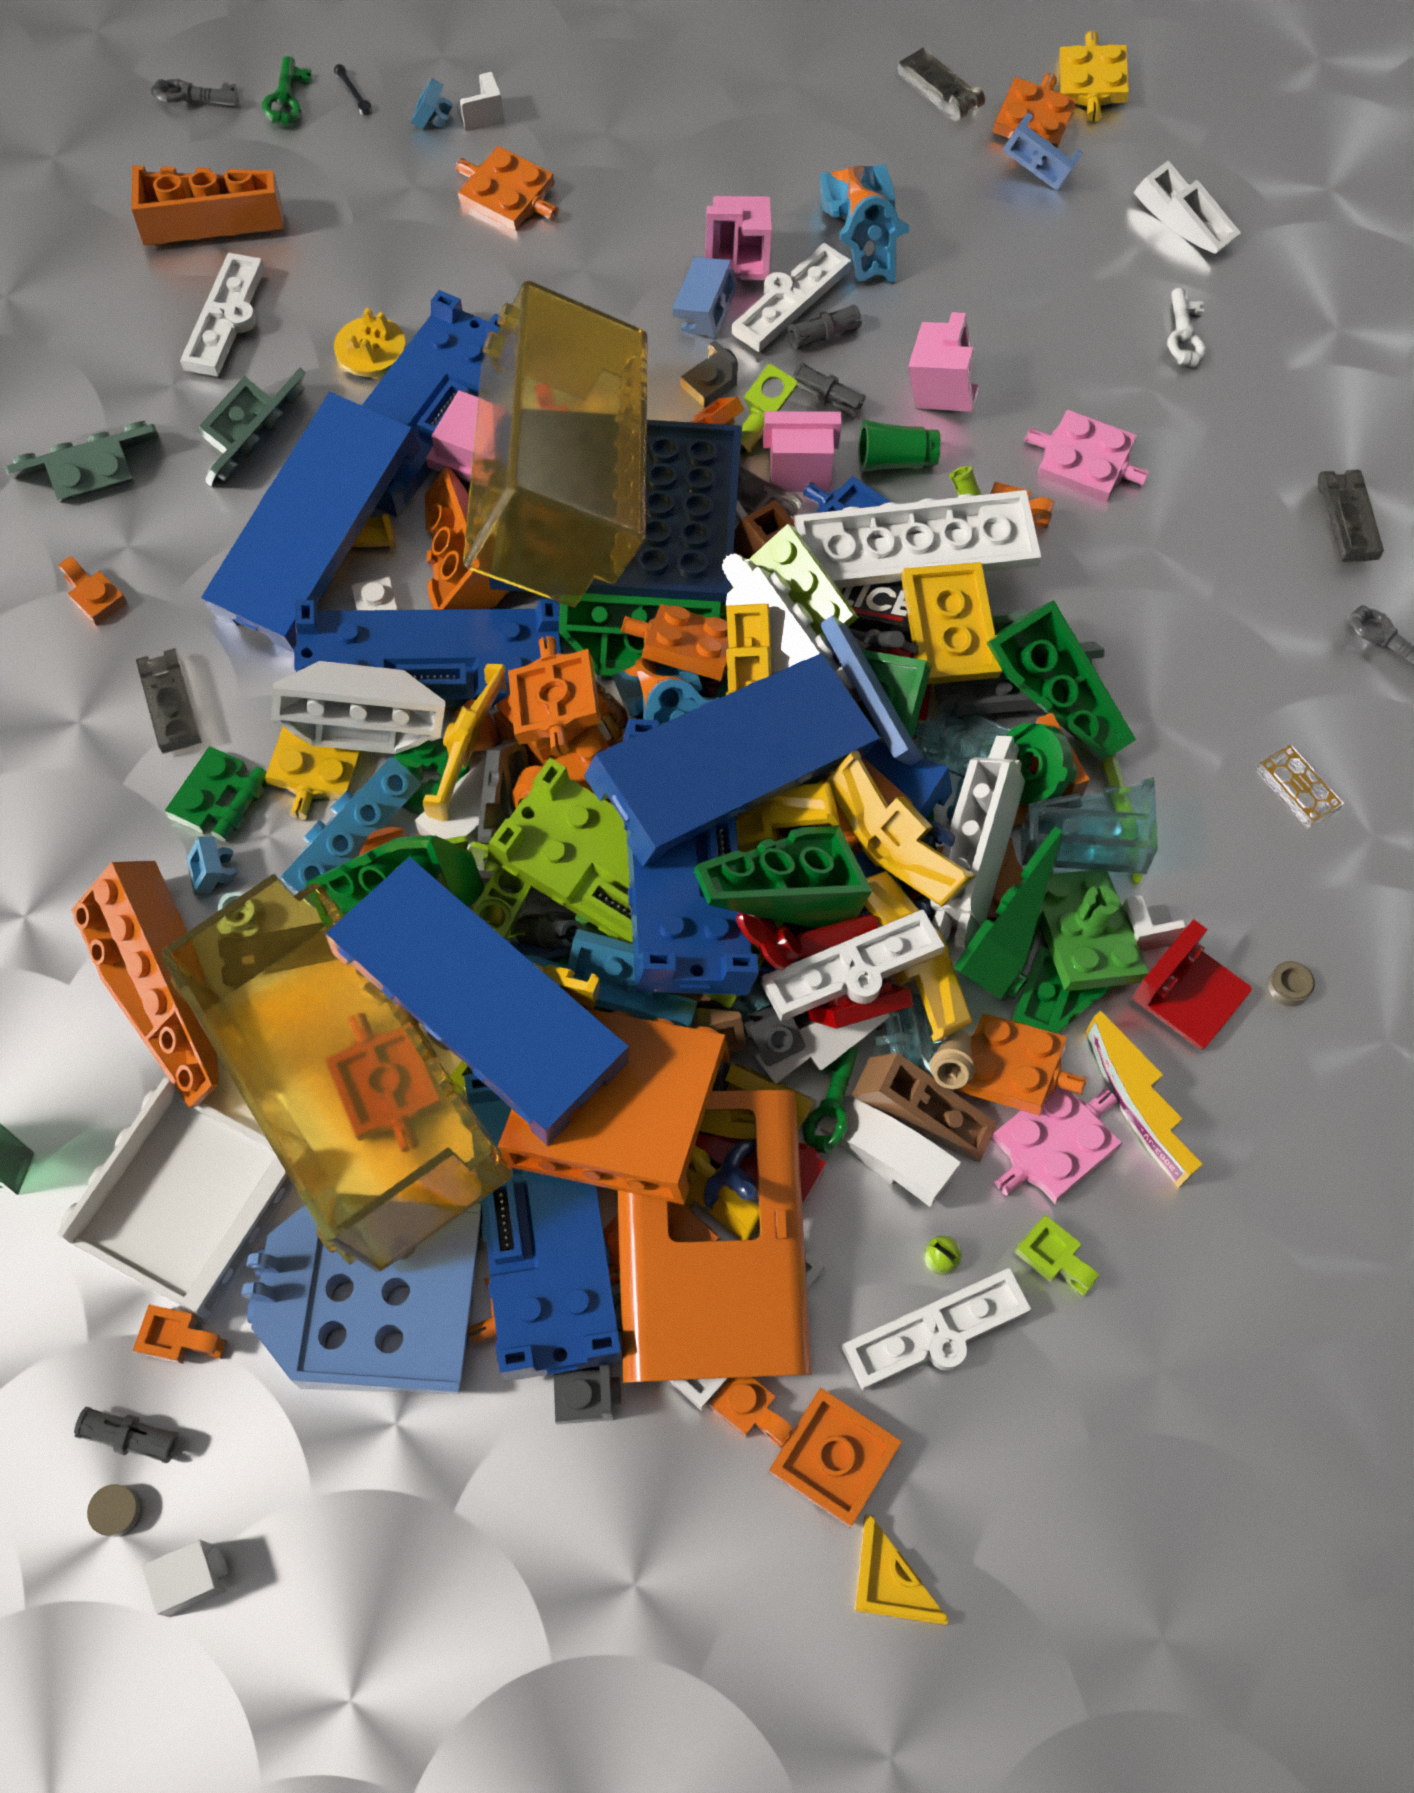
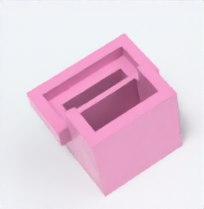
M713 196V206H706L705 258L731 260L734 276L740 277V280H765L769 275L772 236L770 197Z
M952 312L949 323H921L908 365L915 408L973 412L979 392V385L971 384L970 379L974 367L972 359L974 348L970 344L966 313Z
M458 390L431 436L433 447L426 457L428 468L442 472L445 467L453 470L457 478L496 492L508 469L515 427L513 409Z
M765 411L763 448H769L770 492H803L810 482H813L824 491L830 492L834 449H839L841 412Z

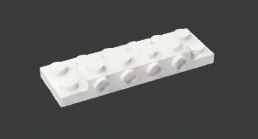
M1026 490L976 496L964 494L957 498L940 500L926 498L919 502L903 504L889 502L881 506L867 508L847 507L839 511L795 515L794 520L796 530L838 588L901 581L903 568L981 562L983 572L1039 566L1042 558Z

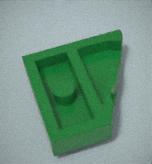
M1040 945L1034 956L1027 975L1028 979L1023 986L1011 1021L1059 1034L1113 986L1065 991L1049 948Z

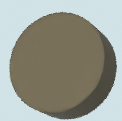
M1286 961L1279 964L1268 978L1267 985L1271 996L1277 1002L1286 1006H1298L1304 1003L1312 994L1315 980L1311 971L1303 964Z
M112 1484L102 1487L89 1501L87 1507L88 1523L95 1532L107 1537L122 1536L132 1530L138 1522L141 1513L140 1500L134 1491L125 1486Z

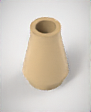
M963 1030L945 1037L930 1061V1071L935 1081L947 1089L961 1088L974 1076L975 1066L970 1047L971 1038Z

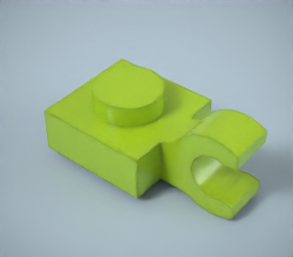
M1047 1215L1040 1219L1014 1252L1049 1282H1052L1060 1273L1066 1282L1082 1296L1086 1295L1099 1277V1274L1093 1268L1075 1256V1253L1082 1244Z

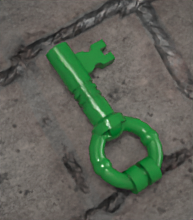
M285 56L282 59L278 88L274 93L267 95L261 103L264 114L272 121L271 124H281L280 126L288 127V124L296 122L302 115L301 106L291 92L293 80H301L303 83L310 84L312 70H301L295 67V60L290 56ZM276 102L278 105L285 107L291 106L293 108L292 114L289 115V113L282 112V115H280V111H272V103Z
M853 1046L823 1070L816 1069L820 1074L833 1072L832 1082H830L826 1098L821 1100L819 1107L811 1113L804 1124V1139L807 1145L819 1153H831L848 1131V1115L842 1104L858 1054V1049ZM824 1116L837 1118L838 1120L835 1126L836 1130L831 1136L815 1135L817 1123Z

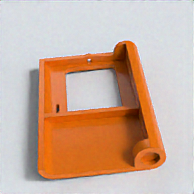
M712 1091L706 1111L746 1110L754 1116L760 1235L757 1239L674 1242L668 1234L667 1201L618 1191L623 1383L812 1375L795 1091Z

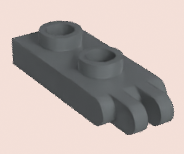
M1001 672L999 678L941 683L935 687L939 709L941 711H956L960 716L1041 709L1006 677L1004 672Z

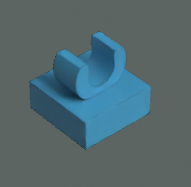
M431 77L418 99L410 123L422 130L429 119L437 127L443 128L449 119L447 115L452 109L453 103L446 98L440 97L443 88L442 83Z
M198 837L186 857L194 894H211L217 882L230 883L238 873L237 868H225L221 865V863H228L234 853L232 849L226 847L217 849L215 837Z

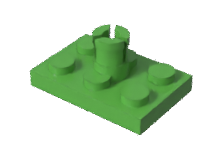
M1107 869L1053 874L1039 924L1064 990L1074 991L1141 983L1149 973V970Z

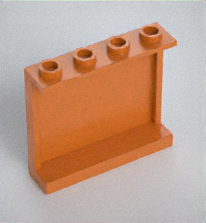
M582 1005L629 1046L628 1064L607 1086L602 1083L601 1087L581 1107H578L570 1116L571 1123L548 1146L533 1134L529 1124L511 1109L498 1144V1148L507 1166L684 1205L690 1188L686 1172L721 1061L729 1063L730 1060L725 1034H720L709 1027L693 1029L677 1026L666 1019L657 1018L651 1021L635 1018L623 1011L614 1010L608 1013L592 1010Z

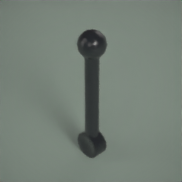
M337 64L333 71L335 76L342 79L357 101L359 113L361 115H369L372 112L371 103L363 100L346 75V67L342 64Z

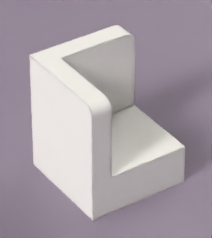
M492 72L479 74L480 95L463 98L456 104L465 131L504 122L501 93Z
M1142 895L1126 898L1122 905L1140 951L1172 945L1187 927L1185 920L1173 921L1166 904L1146 907Z

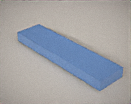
M831 615L821 622L824 634L893 757L906 765H914L923 757L849 627Z

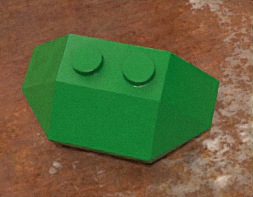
M561 592L559 633L576 652L585 649L589 650L593 659L594 671L597 675L612 676L636 665V659L641 658L644 648V638L621 633L625 615L649 623L650 620L656 617L660 604L667 606H680L691 613L708 618H720L721 602Z

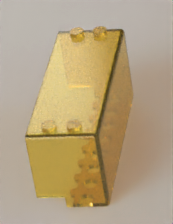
M525 281L521 285L513 303L505 302L497 320L500 328L497 333L492 331L488 333L483 346V353L486 355L481 365L463 564L471 571L575 608L594 578L615 584L646 538L648 335L645 330L537 283Z
M272 874L165 947L161 957L172 975L171 983L180 996L189 1004L318 1227L316 1228V1233L323 1245L331 1253L338 1250L342 1258L349 1265L358 1260L373 1271L380 1272L509 1181L513 1175V1170L413 1016L401 1005L397 1006L353 965L349 963L346 966L332 953L325 933L346 915L318 883H312L294 895L275 874Z

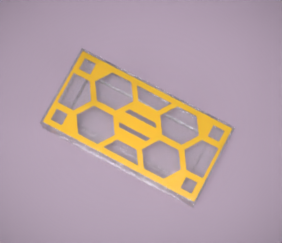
M1291 744L1259 762L1255 769L1308 830L1339 811L1344 804Z

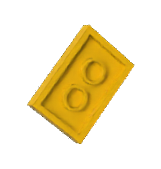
M974 562L903 568L901 581L912 644L919 646L917 653L914 654L915 659L927 660L932 664L927 684L999 678L1002 669L986 644L995 636L982 563Z

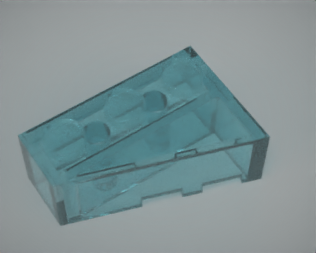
M1154 777L1144 779L1139 785L1120 789L1117 785L1106 787L1103 792L1081 797L1080 793L1029 803L1021 828V865H1027L1056 826L1063 831L1064 837L1055 868L1107 869L1110 872L1147 874L1158 850Z

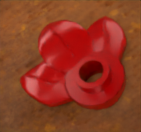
M742 912L736 915L737 924L743 935L751 943L761 947L764 958L774 968L785 970L787 966H791L792 963H795L796 960L803 956L798 940L786 926L777 929L773 919L747 915Z

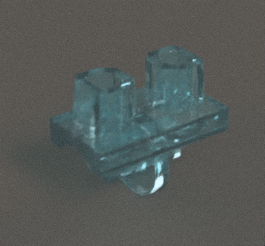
M920 994L912 995L913 1006L889 1013L891 1017L885 1021L887 1035L875 1037L876 1046L889 1044L891 1053L898 1052L929 1074L931 1073L930 1061L942 1042L941 1040L934 1043L930 1041L928 1030L930 1022Z

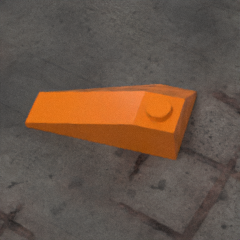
M445 467L425 493L426 531L432 533V549L426 552L427 563L433 565V578L427 582L433 610L488 609L496 607L505 594L511 591L490 589L489 577L496 535L453 470Z

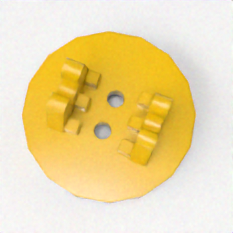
M369 308L365 309L362 318H357L345 324L337 333L333 344L337 364L341 369L357 376L372 377L374 380L379 381L407 347L404 332L400 327L386 319L385 314L379 312L377 317L373 316V312Z

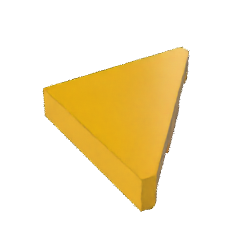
M533 963L543 973L548 974L579 1004L594 1009L600 996V983L597 975L592 973L587 982L573 979L575 972L571 969L552 965L545 966L544 968Z
M865 1515L854 1612L946 1626L948 1624V1616L937 1605L898 1549L896 1550L876 1523L875 1518Z

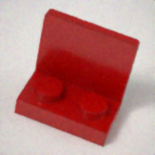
M868 914L799 933L796 939L803 951V956L799 959L802 960L877 929L876 916ZM884 978L882 979V986L878 997L871 1003H856L850 1000L847 995H843L808 1010L810 1021L835 1029L913 1006L911 989L892 984L891 979Z
M1193 919L1145 976L1131 999L1196 1048L1204 1050L1249 995L1252 988L1204 952L1205 947L1199 944L1208 929Z

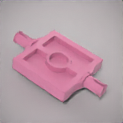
M1066 410L1059 427L1051 435L1030 427L1025 438L1026 443L1045 449L1044 459L1039 467L1037 476L1106 502L1113 488L1122 478L1143 486L1149 474L1148 470L1146 471L1128 464L1129 453L1136 438L1135 434L1070 410Z
M1056 1087L1055 1091L1047 1098L1041 1116L1022 1110L1019 1111L993 1134L992 1140L1008 1155L1013 1166L999 1179L995 1180L996 1187L999 1190L1002 1189V1194L1008 1196L1010 1192L1026 1180L1039 1187L1056 1204L1120 1148L1122 1142L1103 1124L1100 1118L1104 1112L1117 1103L1114 1094L1112 1093L1109 1096L1110 1091L1104 1088L1101 1093L1087 1104L1076 1098L1070 1091Z

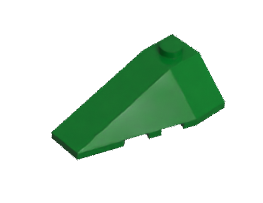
M1054 600L1033 609L986 642L1006 677L1047 714L1053 713L1058 724L1101 762L1136 740Z
M840 826L801 827L790 831L787 838L776 842L770 838L761 841L756 849L745 853L736 850L699 863L694 869L696 878L709 906L814 929L858 918L872 893Z
M1056 826L1021 873L1023 880L1020 885L1014 884L1001 898V903L996 910V913L999 914L994 922L987 919L984 921L953 966L958 972L1001 1001H1004L1007 995L1015 998L1028 979V976L1023 974L1029 962L1064 837L1063 831Z
M436 835L397 837L310 879L305 884L320 921L341 920L409 857L468 908L481 896L485 887L472 852Z

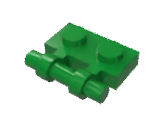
M209 746L164 811L168 818L202 834L205 833L212 821L216 822L217 824L211 831V834L218 840L225 842L233 830L237 831L244 822L243 814L251 802L258 801L264 792L262 786L266 781L267 771L256 766L249 777H243L247 771L244 761ZM232 792L236 793L230 805L222 807Z

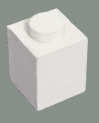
M200 1539L141 1565L157 1615L171 1617L226 1592L222 1578L228 1576V1568L223 1553L219 1547L213 1549L211 1543Z

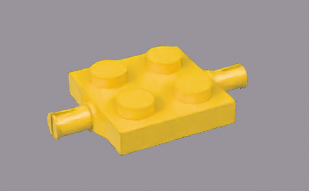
M1091 31L1085 34V46H1064L1059 49V92L1077 99L1076 104L1087 106V119L1090 122H1093L1094 113L1095 122L1101 119V106L1110 103H1127L1129 93L1127 45H1099V34L1096 31H1093V39L1091 38Z
M282 726L265 776L267 785L288 789L294 793L296 797L289 814L295 819H298L299 816L300 820L307 819L312 799L329 798L337 800L346 790L351 791L363 751L312 746Z

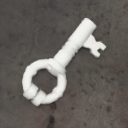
M1176 288L1171 293L1176 330L1170 334L1167 347L1177 359L1179 365L1196 367L1204 359L1206 347L1195 334V329L1190 323L1189 313L1201 317L1205 312L1202 308L1204 305L1201 301L1193 302L1187 299L1185 289ZM1190 341L1196 347V352L1180 350L1178 342L1186 343Z

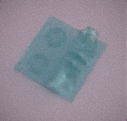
M943 711L935 721L927 718L925 721L922 719L917 721L914 734L918 736V739L914 743L923 758L947 766L950 773L965 778L970 760L974 757L988 758L996 736H1006L1011 729L977 715L960 716L956 711Z

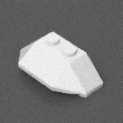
M318 661L273 684L271 721L279 726L283 725L292 734L312 746L397 754L417 747L428 740L434 741L441 738L445 701L404 670Z

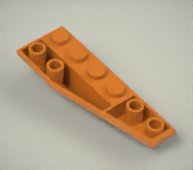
M156 861L111 862L71 909L74 922L82 934L89 950L90 959L95 964L102 982L189 1108L197 1107L219 1085L216 1038L210 1002L201 967L188 931Z

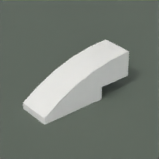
M1169 160L1146 176L1133 192L1146 208L1166 226L1191 243L1214 254L1241 234L1240 230L1197 179L1189 185Z
M887 1013L838 1029L810 1021L809 1016L797 1019L795 1023L806 1045L805 1049L772 1066H766L763 1063L755 1043L748 1047L747 1051L764 1074L777 1084L807 1059L819 1070H823L891 1016Z
M847 1095L842 1105L845 1107L848 1115V1131L838 1145L891 1185L896 1181L931 1207L956 1174L961 1162L891 1116ZM829 1117L820 1131L825 1135L831 1136L836 1130L837 1118Z

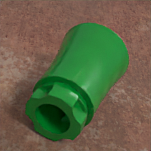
M864 419L860 427L858 442L860 472L866 473L888 469H922L923 466L934 467L938 465L941 441L939 430H925L924 427L884 424Z

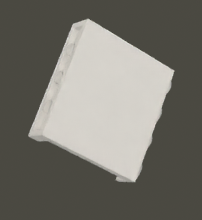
M164 1077L158 1087L152 1088L146 1094L141 1105L142 1110L132 1125L126 1126L120 1132L115 1142V1149L105 1164H100L93 1171L88 1181V1188L78 1203L72 1204L66 1210L61 1219V1227L56 1234L75 1248L208 1322L247 1261L248 1255L252 1253L309 1163L299 1149L286 1142L282 1146L202 1102L197 1107L189 1108L172 1082Z

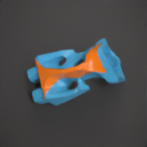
M886 164L876 166L860 165L839 171L819 173L821 209L833 218L839 217L846 220L845 226L840 231V241L851 247L854 274L857 281H866L877 274L885 276L888 282H895L896 240L900 235L909 233V225L899 219L896 213L893 185ZM871 240L874 244V250L872 255L867 256L865 255L864 246L867 241Z
M644 658L636 659V665L612 675L626 714L632 717L643 716L644 720H658L659 725L695 710L700 705L713 700L702 697L698 693L703 690L698 674Z

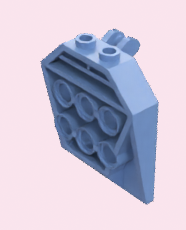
M335 1193L318 1194L267 1235L265 1249H259L258 1253L248 1255L246 1266L255 1270L256 1276L260 1277L259 1282L245 1283L242 1287L241 1296L250 1299L247 1309V1321L252 1324L251 1329L288 1378L300 1389L460 1394L482 1204ZM350 1237L360 1238L359 1248L354 1253L349 1255L340 1254L339 1249L344 1240ZM413 1241L416 1243V1248L411 1256L403 1259L394 1257L395 1248L401 1242ZM345 1282L353 1283L354 1289L348 1299L339 1302L333 1301L332 1295L338 1285ZM398 1286L409 1287L410 1293L404 1303L394 1306L388 1304L387 1298L394 1288ZM335 1329H345L347 1335L345 1342L336 1349H327L325 1341L329 1333ZM394 1332L403 1334L402 1345L397 1351L393 1353L381 1351L382 1340L388 1334Z

